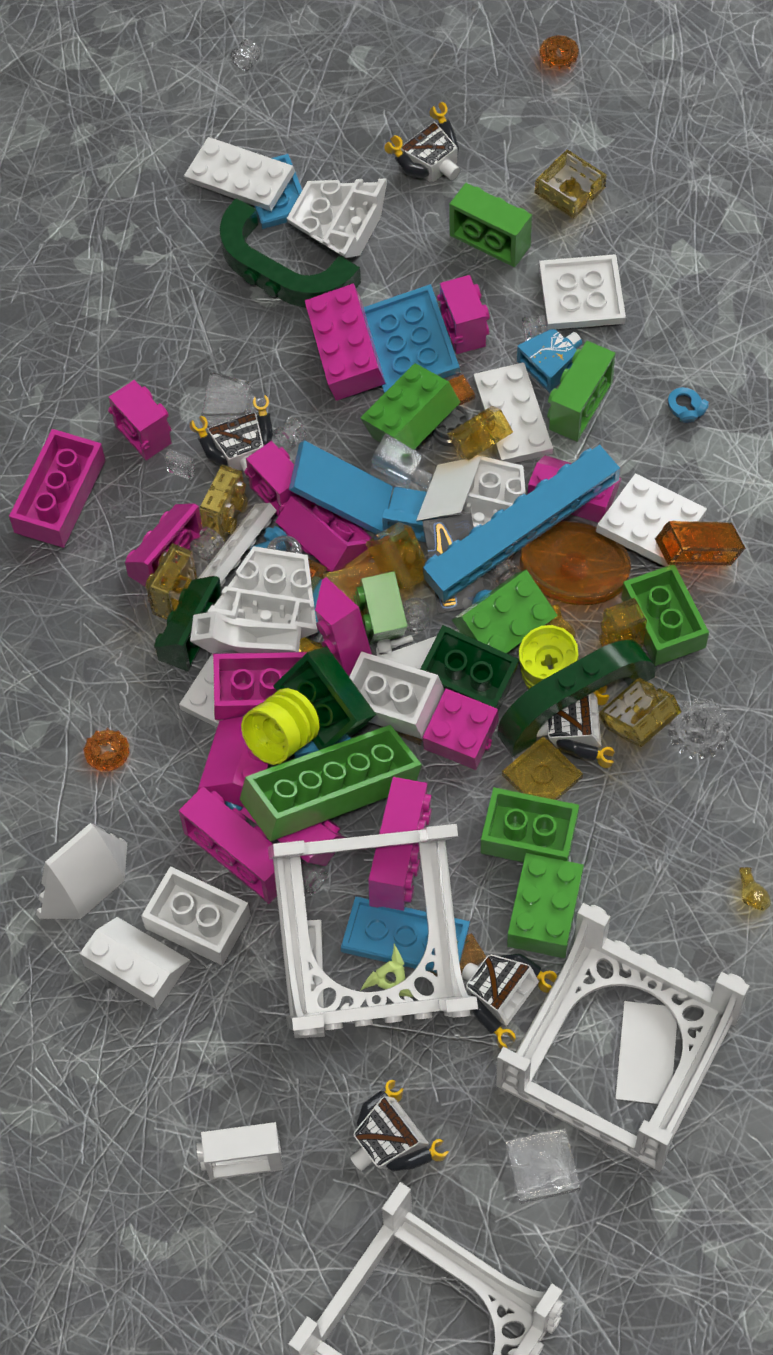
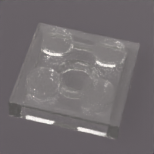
M566 1128L505 1141L520 1204L581 1190Z

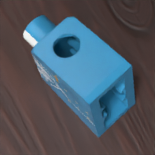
M550 329L518 345L517 362L524 363L526 370L550 393L560 384L564 370L566 368L570 369L572 366L573 356L576 349L582 345V340L576 332H572L564 338L556 329Z

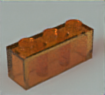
M668 521L655 538L668 565L731 566L746 549L733 523Z

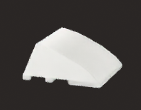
M356 179L354 183H340L339 180L307 181L287 217V222L345 258L359 256L381 218L387 179H378V182L363 183V179Z
M470 454L467 459L479 457V455ZM481 456L462 512L435 518L471 513L474 527L486 524L497 511L501 509L506 510L513 505L520 495L526 493L523 466Z
M253 546L236 570V575L228 587L225 586L221 591L222 595L216 604L212 605L207 611H217L224 616L241 621L296 624L302 627L300 639L317 633L308 555Z
M91 823L88 824L45 861L41 882L45 886V891L39 895L42 907L37 909L36 916L39 919L83 918L125 881L127 842L122 838L118 839L112 833L108 834L100 827Z

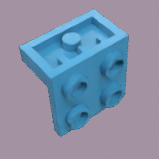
M395 487L389 509H384L382 517L383 535L426 542L422 521L437 519L429 518L416 521L427 492Z

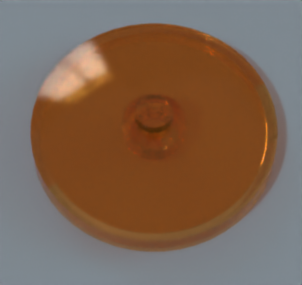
M558 522L524 546L520 555L521 571L527 569L545 596L562 603L584 606L604 603L622 592L623 582L629 579L631 562L623 545L597 533V527L579 522Z

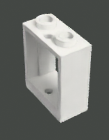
M276 1122L201 1132L202 1143L196 1144L201 1170H207L210 1180L283 1170L280 1139Z

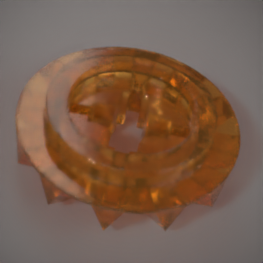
M556 35L543 41L540 46L539 55L542 57V63H548L550 68L558 66L561 69L562 66L570 67L572 62L577 61L579 48L573 39ZM557 48H560L562 56H557Z
M109 728L100 732L96 730L93 736L87 738L86 745L83 748L87 763L99 771H112L119 768L125 763L129 755L127 738L119 730L113 731ZM111 743V749L114 752L106 751L102 754L100 746H107Z

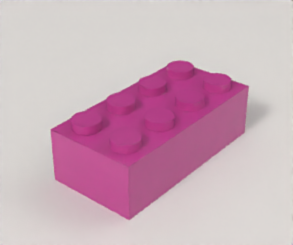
M354 283L305 300L327 383L335 400L337 401L386 384L362 300Z
M55 429L51 430L9 515L14 533L62 548L65 547L106 461L101 443Z
M307 652L213 654L215 720L243 717L254 707L263 703L268 697L277 692L273 685Z
M397 777L392 778L379 834L415 831L425 828L426 825L429 826L432 813L430 808L432 795L427 794V783ZM418 843L376 848L368 880L369 906L404 911L406 902H412L414 876H418L420 867Z
M202 786L179 810L184 834L270 904L277 896L273 859L269 860L268 847L273 843L267 839L260 827H252L248 824L245 816L238 809L233 808L231 810L226 806L224 799L217 792H209Z

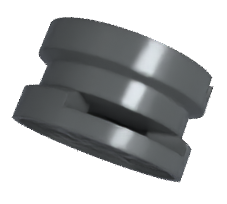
M457 405L432 431L434 439L444 446H457L459 442L465 441L469 434V415L463 407Z

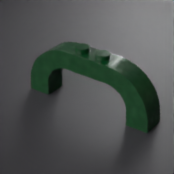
M235 198L224 212L220 223V237L223 255L227 264L236 274L244 278L247 283L255 284L268 295L276 296L291 305L307 308L305 300L353 283L356 288L360 285V267L341 256H338L328 269L319 274L302 275L290 270L253 249L245 242L247 237L258 226L257 210Z
M621 640L601 647L543 679L522 694L501 718L497 735L513 757L537 743L539 729L557 712L620 678H623L629 688L638 681L642 685L655 677V665L641 646L634 640Z

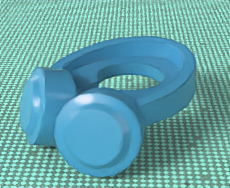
M677 388L668 396V406L671 412L684 423L697 420L698 417L704 415L709 406L707 400H702L699 394L689 388ZM680 395L688 396L691 399L690 405L694 410H688L685 406L678 405L676 398Z

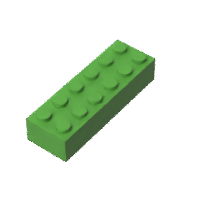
M387 725L246 776L240 801L269 841H273L388 797L393 777L417 781L422 764L391 725Z

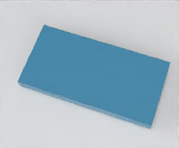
M305 440L299 443L289 490L376 535L383 533L382 517L384 509L389 508L393 486Z
M355 896L342 941L341 952L388 962L392 961L391 958L395 944L405 964L403 966L416 969L424 955L428 940L426 912L405 907L404 911L386 907L369 906V899ZM454 918L460 963L470 921ZM434 962L426 964L425 971L437 973L436 970H432Z

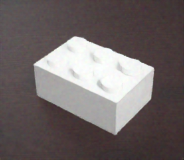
M361 651L349 677L376 713V716L369 722L383 727L391 725L395 731L423 739L422 737L444 693V687L439 676Z
M171 866L141 915L145 929L222 966L251 917L247 902Z

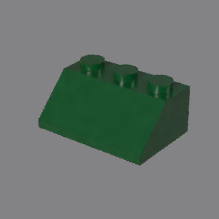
M210 576L191 580L188 588L182 590L179 596V605L175 611L172 610L166 622V629L163 633H159L155 640L154 648L156 649L159 661L189 672L201 647L190 641L193 615L207 613L209 608L216 604L222 595L219 577Z
M442 625L420 670L438 675L444 691L449 689L497 708L499 711L511 685L519 659Z
M327 646L307 652L273 685L276 691L290 688L300 692L314 706L319 717L320 728L318 735L312 741L319 750L345 741L376 716L374 710Z

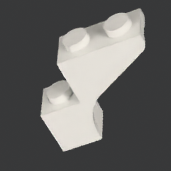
M213 611L193 615L190 641L210 653L232 649L239 653L299 652L302 627L289 623L241 621Z

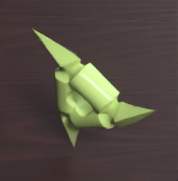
M395 944L391 958L392 961H388L378 968L376 972L373 971L361 990L375 986V984L386 990L405 980V970L403 967L405 964ZM393 972L396 976V981L391 982L387 980L386 974ZM403 989L399 993V996L413 997L409 989Z

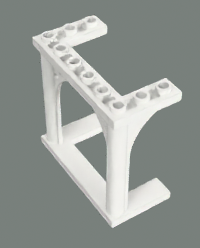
M457 824L425 827L415 831L305 843L304 840L276 843L268 847L269 860L273 859L289 1002L290 1015L286 1016L287 1028L295 1031V1034L299 1036L318 1034L317 1028L324 1026L325 1030L343 1028L342 1022L354 1021L355 1027L373 1025L372 1019L384 1018L385 1023L403 1021L402 1015L414 1014L415 1019L432 1018V1012L442 1011L444 1016L456 1018L471 1016L470 1010L478 1009L477 997L467 994L460 971L445 840L458 836ZM418 843L428 923V940L420 963L404 981L383 991L359 992L339 985L324 973L312 953L308 933L300 856ZM308 962H309V963L311 964V966L313 967V968L310 969V970H309ZM434 962L432 970L437 971V977L431 972L425 971L426 964ZM312 975H316L321 978L322 983L318 984L311 991V984H315L312 980ZM416 978H427L433 985V993L429 996L420 994L414 986ZM325 988H333L336 992L334 1002L329 1007L321 1008L317 1002L320 992ZM403 989H409L412 996L417 1000L413 1001L408 996H403L404 1000L399 997V993ZM374 995H378L380 997V1002L378 1004H374L372 1002V997ZM343 996L352 997L353 1003L351 1006H349V1003H345L339 1010H336ZM387 997H388L393 1003L386 1004V1002H387ZM366 999L368 1006L360 1007Z
M583 903L577 913L572 950L516 1053L503 1047L497 1057L496 1086L660 1172L666 1162L671 1141L730 1026H735L741 1015L749 985L745 984V981L735 974L727 975L721 972L716 981L714 991H711L707 984L701 981L693 982L685 978L684 974L672 967L667 969L657 964L653 957L647 954L639 955L631 951L630 947L618 940L613 942L607 939L610 916L599 906H589ZM603 960L611 965L613 969L611 978L604 979L598 974L596 968L598 962ZM619 969L623 970L626 974H631L629 978L620 976ZM587 971L590 972V976L594 980L593 984L584 983L589 978L586 975ZM648 983L655 986L656 988H649ZM611 986L634 987L655 996L673 1014L682 1037V1055L678 1068L650 1122L643 1121L637 1136L532 1082L571 1009L586 995ZM675 996L677 997V1000H683L685 1002H683L681 1005H677L672 1001V997ZM690 1007H697L703 1011L704 1015L699 1020L687 1021L683 1018L682 1013ZM689 1029L696 1030L695 1038L688 1034Z
M400 1182L382 1207L384 1225L317 1322L307 1317L288 1344L291 1355H342L327 1345L325 1341L396 1238L467 1285L481 1298L490 1313L494 1325L495 1346L493 1355H501V1350L506 1345L511 1347L518 1346L517 1349L510 1350L508 1355H539L544 1347L541 1340L546 1332L553 1334L562 1319L560 1316L563 1312L561 1309L564 1306V1303L561 1301L563 1290L551 1284L546 1292H540L507 1278L413 1215L411 1189ZM501 1306L506 1313L508 1309L514 1313L507 1314L501 1318L498 1316L497 1310ZM518 1322L524 1326L525 1332L518 1338L510 1339L502 1334V1328L508 1323Z

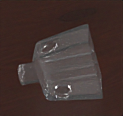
M210 372L202 410V416L208 422L207 428L252 412L259 414L258 410L253 406L254 397L249 381ZM255 397L257 406H265L266 401L264 398Z
M388 434L383 436L377 447L369 470L370 475L393 486V489L395 487L410 489L412 483L427 489L433 474L420 468L423 458L420 453Z

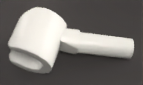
M412 635L391 641L390 639L378 641L376 647L377 656L392 653V648L413 642Z

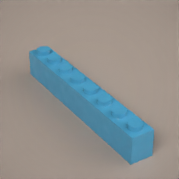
M601 445L594 449L585 450L577 461L571 465L565 464L551 479L542 480L537 484L535 490L527 495H520L512 506L506 510L501 509L497 511L489 522L484 525H477L463 540L454 541L448 546L447 551L439 556L435 555L428 559L423 567L424 579L443 602L447 601L619 481L620 467Z

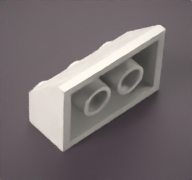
M119 917L98 928L79 953L85 967L157 1010L191 962L190 959Z

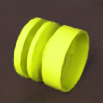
M554 625L540 626L531 630L522 639L519 647V659L522 680L526 687L530 689L543 679L579 660L578 645L574 637L564 628ZM551 665L553 669H548L547 666Z
M290 688L280 689L263 703H260L243 716L241 723L242 736L248 748L260 760L272 765L283 763L295 752L311 742L318 735L320 728L319 717L314 706L304 695Z

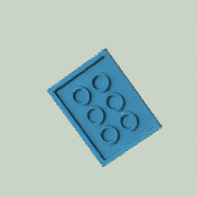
M431 284L364 307L386 383L382 385L384 393L414 363L442 378L461 373Z

